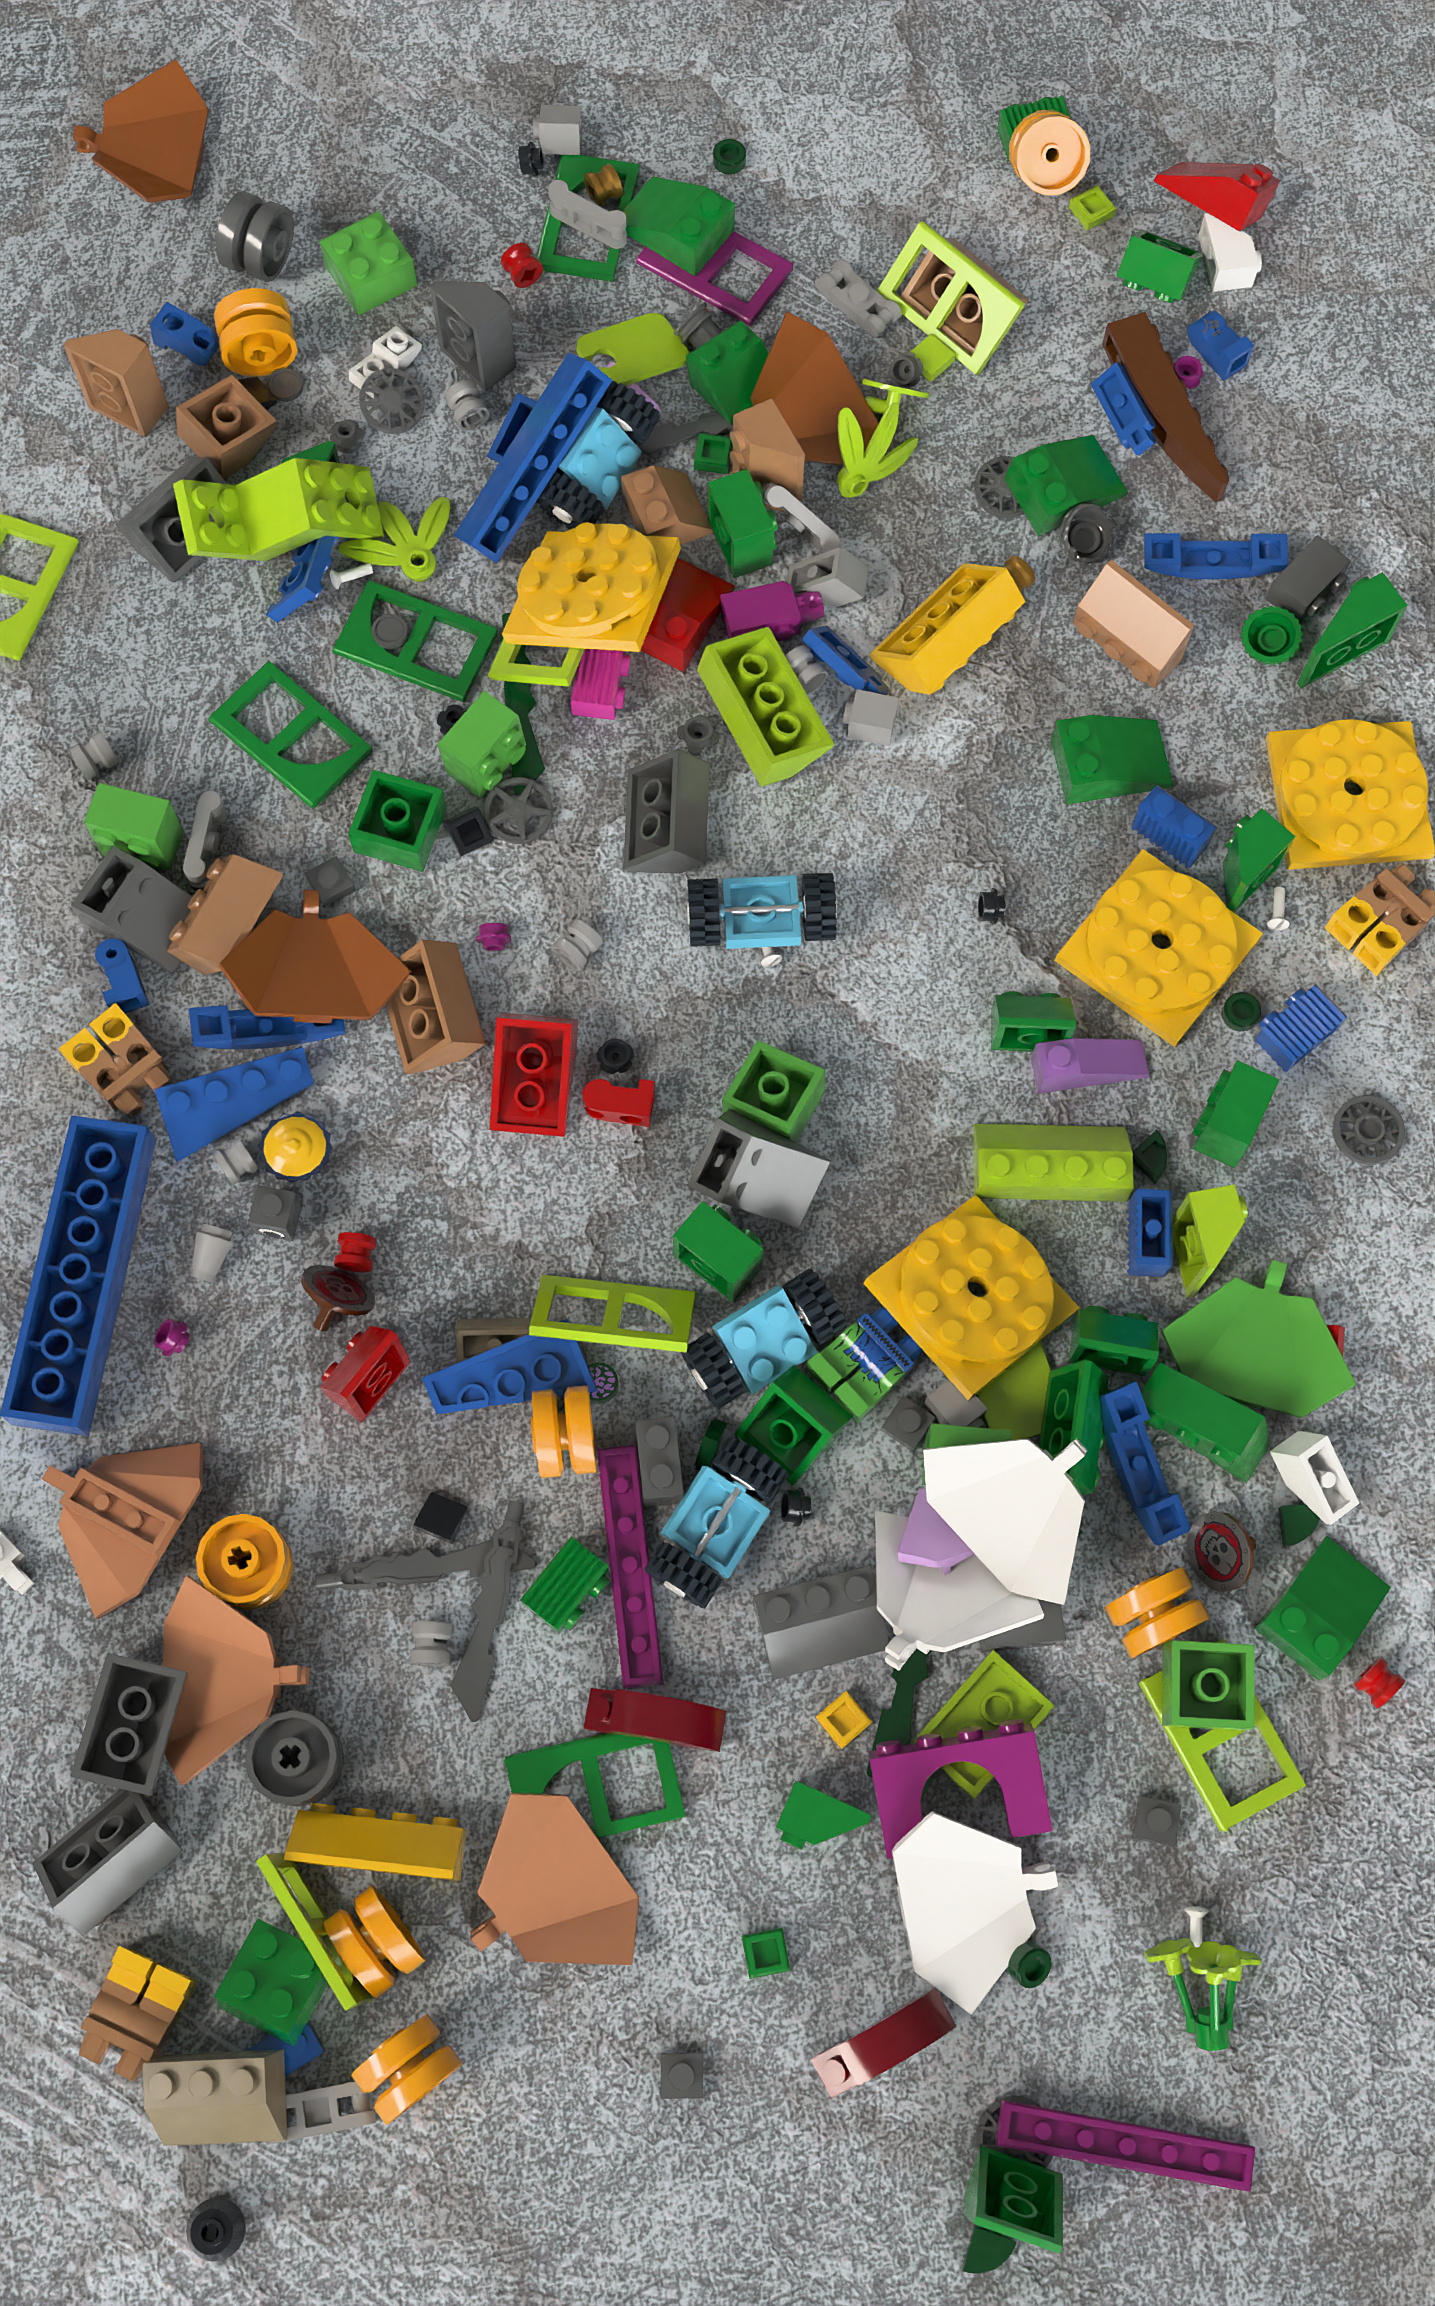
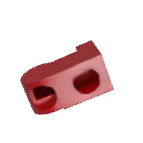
M594 1079L584 1087L582 1092L584 1109L591 1118L607 1122L650 1127L655 1098V1081L640 1079L639 1087L636 1089L613 1086L607 1080Z

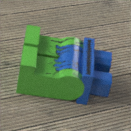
M885 1307L877 1310L871 1316L864 1313L857 1322L847 1328L835 1341L820 1353L815 1354L806 1363V1370L829 1395L834 1392L833 1399L853 1416L852 1419L856 1424L913 1371L914 1362L923 1352L909 1334L897 1345L887 1335L899 1323ZM858 1369H860L852 1378H850V1379L846 1382V1380H847L849 1377H851Z

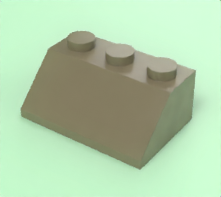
M284 2049L163 2055L143 2063L144 2110L163 2146L287 2140Z

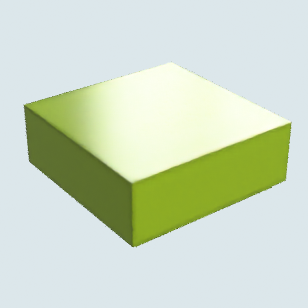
M1098 185L1070 199L1068 206L1087 231L1113 218L1117 209Z
M932 334L910 351L915 354V358L921 360L923 364L922 375L930 382L955 362L956 354Z

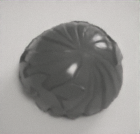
M1082 503L1075 506L1066 514L1059 527L1058 537L1064 553L1075 562L1090 564L1103 559L1109 552L1110 545L1114 540V531L1111 529L1113 522L1110 519H1106V514L1100 511V506Z

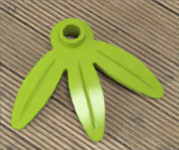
M893 403L887 408L865 452L862 432L854 414L847 407L839 412L838 439L845 467L838 473L836 482L842 496L852 498L861 495L867 489L869 482L882 479L896 471L905 463L916 448L918 438L911 437L884 456L896 431L899 417L898 403Z
M440 497L428 507L421 519L417 536L414 535L405 515L393 504L382 501L378 504L381 523L395 546L373 539H356L343 542L338 548L341 554L350 559L374 565L401 566L402 572L409 579L415 582L426 581L433 575L436 569V559L431 551L446 528L450 514V500L447 497ZM414 560H424V563L420 566L412 564Z

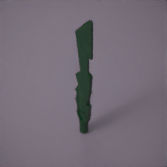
M511 613L502 615L503 630ZM521 645L514 661L515 664L531 665L530 660L525 655L527 645ZM505 681V706L519 716L526 742L525 752L516 764H511L513 778L521 777L536 781L544 772L545 767L528 717L530 711L537 705L529 691L532 683ZM515 785V795H521L526 786Z
M916 1648L899 1671L895 1668L893 1669L891 1677L897 1685L891 1709L888 1711L882 1708L872 1750H877V1744L892 1740H899L901 1745L910 1744L914 1685L928 1678L926 1657L933 1650H930L926 1655ZM869 1759L866 1773L869 1777H873Z

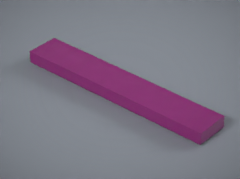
M635 1444L597 1449L623 1689L664 1685L652 1578L644 1570L650 1560L637 1447Z
M1001 2100L995 2144L997 2146L1251 2192L1255 2157L1254 2146Z

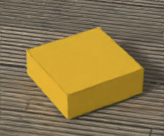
M847 1691L842 1693L815 1717L841 1750L872 1724V1720Z

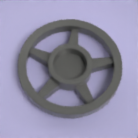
M517 777L504 780L493 787L485 801L484 815L489 829L497 838L510 844H526L538 839L546 832L552 820L553 808L549 794L539 783L532 779ZM510 786H526L521 795L512 797L502 791ZM532 789H535L544 798L547 810L532 806L529 800ZM498 795L505 803L504 812L491 820V804ZM533 816H546L543 824L535 832L525 836V825L531 821ZM508 821L511 825L518 826L521 836L515 837L504 834L495 825Z

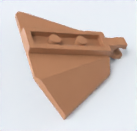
M202 1443L102 1456L86 1470L80 1468L75 1478L51 1465L43 1475L42 1480L65 1493L59 1502L63 1505L58 1527L96 1619L102 1618L140 1594L203 1488Z
M185 1576L164 1621L163 1666L188 1672L164 1753L180 1785H186L266 1721L270 1716L275 1699H280V1686L310 1684L309 1667H301L300 1665L281 1666V1657L276 1656L270 1633L208 1591L190 1576Z
M510 1793L477 1891L478 1895L494 1913L470 1931L471 1940L478 1950L482 1952L500 1934L507 1931L526 1962L633 1965L639 1896L591 1827L588 1826L567 1795Z

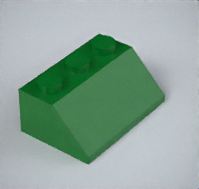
M1082 1360L1049 1372L1039 1447L1042 1450L1046 1449L1053 1458L1076 1438L1088 1450L1082 1459L1066 1471L1072 1477V1482L1081 1495L1094 1493V1488L1097 1486L1100 1478V1468L1097 1466L1099 1449L1102 1447L1105 1439L1100 1396L1110 1392L1108 1390L1109 1376L1092 1361Z

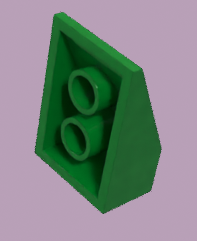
M654 176L651 177L622 211L626 215V231L629 237L693 276L699 273L734 231L735 203L706 186Z
M1094 435L1043 444L1012 459L1004 477L1005 482L1038 536L1060 527L1066 514L1075 506L1083 503L1095 504L1101 508L1128 494L1126 487Z
M1383 572L1372 578L1368 576L1363 577L1350 588L1351 592L1313 648L1297 682L1300 689L1390 640L1408 605Z
M1087 715L1056 720L1051 744L1066 805L1152 791L1156 785L1162 789L1173 787L1157 720L1102 715Z
M1325 1536L1254 1629L1319 1681L1332 1674L1354 1645L1391 1587L1331 1538Z
M980 2145L965 2190L964 2215L975 2225L1060 2254L1063 2248V2174Z

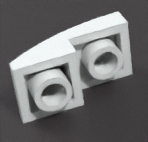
M393 327L373 342L372 353L349 370V381L361 389L367 377L375 371L385 368L405 371L421 351L422 344L399 327ZM383 377L374 380L380 389L387 387ZM366 392L373 399L379 396L375 393Z

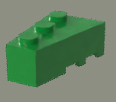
M1159 1362L1141 1391L1150 1419L1143 1421L1145 1424L1156 1430L1162 1429L1182 1444L1194 1449L1247 1484L1270 1446L1265 1416Z

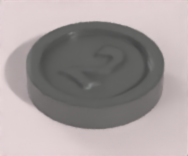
M282 368L271 374L268 380V388L277 400L288 402L300 396L303 391V381L297 371L290 368Z
M384 614L378 617L372 625L373 639L382 648L394 649L401 646L408 636L405 620L396 614Z

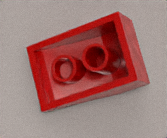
M1180 162L1157 174L1154 182L1240 232L1262 218L1281 180L1272 176L1273 171L1262 164Z
M677 558L640 651L684 672L720 614L721 594L733 592L735 585Z
M503 1013L496 1017L489 1130L565 1137L576 1060L579 1019Z
M371 1325L364 1333L359 1331L354 1335L346 1348L349 1352L340 1363L334 1362L327 1368L321 1379L323 1384L320 1386L328 1398L361 1423L411 1362L396 1333L389 1329Z

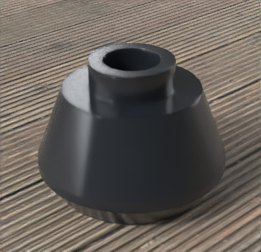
M225 2198L208 2199L199 2204L191 2213L186 2228L187 2241L192 2251L201 2259L211 2262L222 2261L232 2256L240 2248L245 2237L246 2223L242 2211L232 2201Z

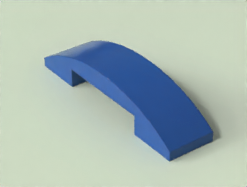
M1144 533V568L1165 575L1192 579H1237L1282 571L1288 566L1287 534H1251L1249 541H1180V533Z
M227 1005L188 1009L193 1046L235 1050L276 1048L320 1041L345 1033L343 1019H332L331 1023L293 1022V1017L256 1016L249 1009L228 1011Z
M1132 1381L1101 1395L1102 1421L1110 1455L1123 1490L1146 1533L1155 1545L1160 1546L1189 1532L1190 1525L1178 1493H1169L1143 1421L1150 1419L1137 1381Z

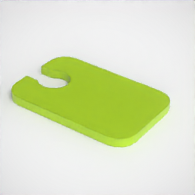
M647 313L579 337L576 344V351L579 357L588 361L598 354L612 356L615 359V365L598 369L611 378L612 381H616L618 385L622 383L625 386L680 368L687 363L686 355L689 354L685 344H682L680 337L674 335L675 330L671 324L659 313Z
M1041 1342L976 1394L988 1409L984 1416L987 1428L1011 1430V1440L1027 1439L1041 1434L1048 1377L1051 1371Z

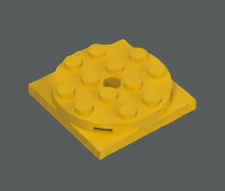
M589 522L582 523L576 528L565 532L547 531L540 547L531 552L530 557L520 572L517 583L518 598L502 632L505 642L520 645L640 652L681 549L678 537L644 536L624 524H592Z
M1347 719L1328 722L1311 729L1268 732L1266 744L1279 822L1296 836L1285 856L1287 870L1433 858L1435 846L1427 808L1428 781L1424 767L1417 755L1411 721L1375 724L1363 720ZM1354 782L1362 788L1363 792L1360 795H1352L1346 791L1344 784Z
M1142 849L1114 885L1102 895L1093 911L1059 951L1054 961L1169 1044L1176 1047L1258 943L1263 933L1229 910L1220 897L1208 886L1188 875L1175 872ZM1156 934L1166 935L1171 941V946L1166 949L1156 947L1152 942V936Z
M974 1195L943 1220L925 1229L913 1243L869 1275L863 1283L968 1401L1071 1318L1080 1308L1050 1276L1045 1261L1037 1249L1018 1231L1002 1223L977 1195ZM968 1283H978L984 1288L986 1295L984 1297L974 1296L968 1289Z

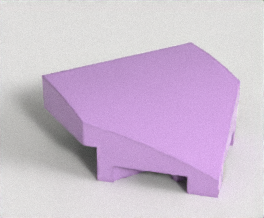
M919 1488L897 1551L899 1562L933 1568L941 1567L943 1574L946 1575L951 1572L953 1565L975 1555V1553L928 1503L926 1489Z

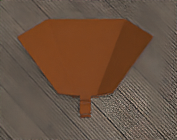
M177 59L104 102L102 134L96 133L89 127L75 125L73 139L78 141L76 147L78 152L95 153L92 157L93 163L146 202L185 199L192 195L196 173L200 171L205 147L204 134L209 109Z
M787 311L750 397L752 404L755 406L771 398L773 399L804 451L805 462L844 466L838 439L839 412L847 407L854 414L862 432L864 452L879 423L830 335Z
M319 890L303 891L301 902L302 918H295L274 909L219 963V967L254 1015L293 1017V1022L331 1023L332 1019L371 1020L403 984L411 971L351 913L329 919H319Z

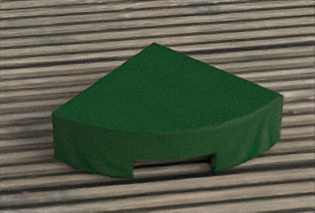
M1157 1129L1133 1151V1163L1154 1184L1161 1178L1167 1163L1165 1140Z
M717 1419L711 1421L694 1466H696V1470L700 1471L702 1466L711 1468V1463L717 1454L727 1423Z
M1286 1505L1278 1508L1283 1547H1290L1300 1543L1309 1537L1317 1527L1320 1518L1307 1505Z
M973 2226L961 2270L967 2273L981 2274L998 2268L1010 2257L1017 2241Z

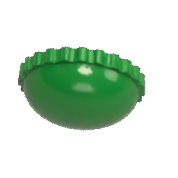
M1269 606V608L1262 607L1261 610H1255V613L1250 614L1249 618L1244 621V626L1241 628L1242 646L1245 652L1249 654L1251 659L1254 658L1257 663L1262 662L1263 665L1270 664L1274 666V664L1281 665L1282 662H1288L1290 658L1295 657V653L1300 650L1299 646L1302 645L1303 632H1301L1302 626L1299 625V619H1296L1295 615L1289 613L1287 609H1281L1279 606L1277 608Z

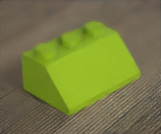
M1235 1184L1188 1193L1173 1216V1248L1186 1298L1194 1297L1203 1286L1243 1226L1244 1219L1247 1218L1248 1212L1245 1199L1242 1195L1238 1196Z

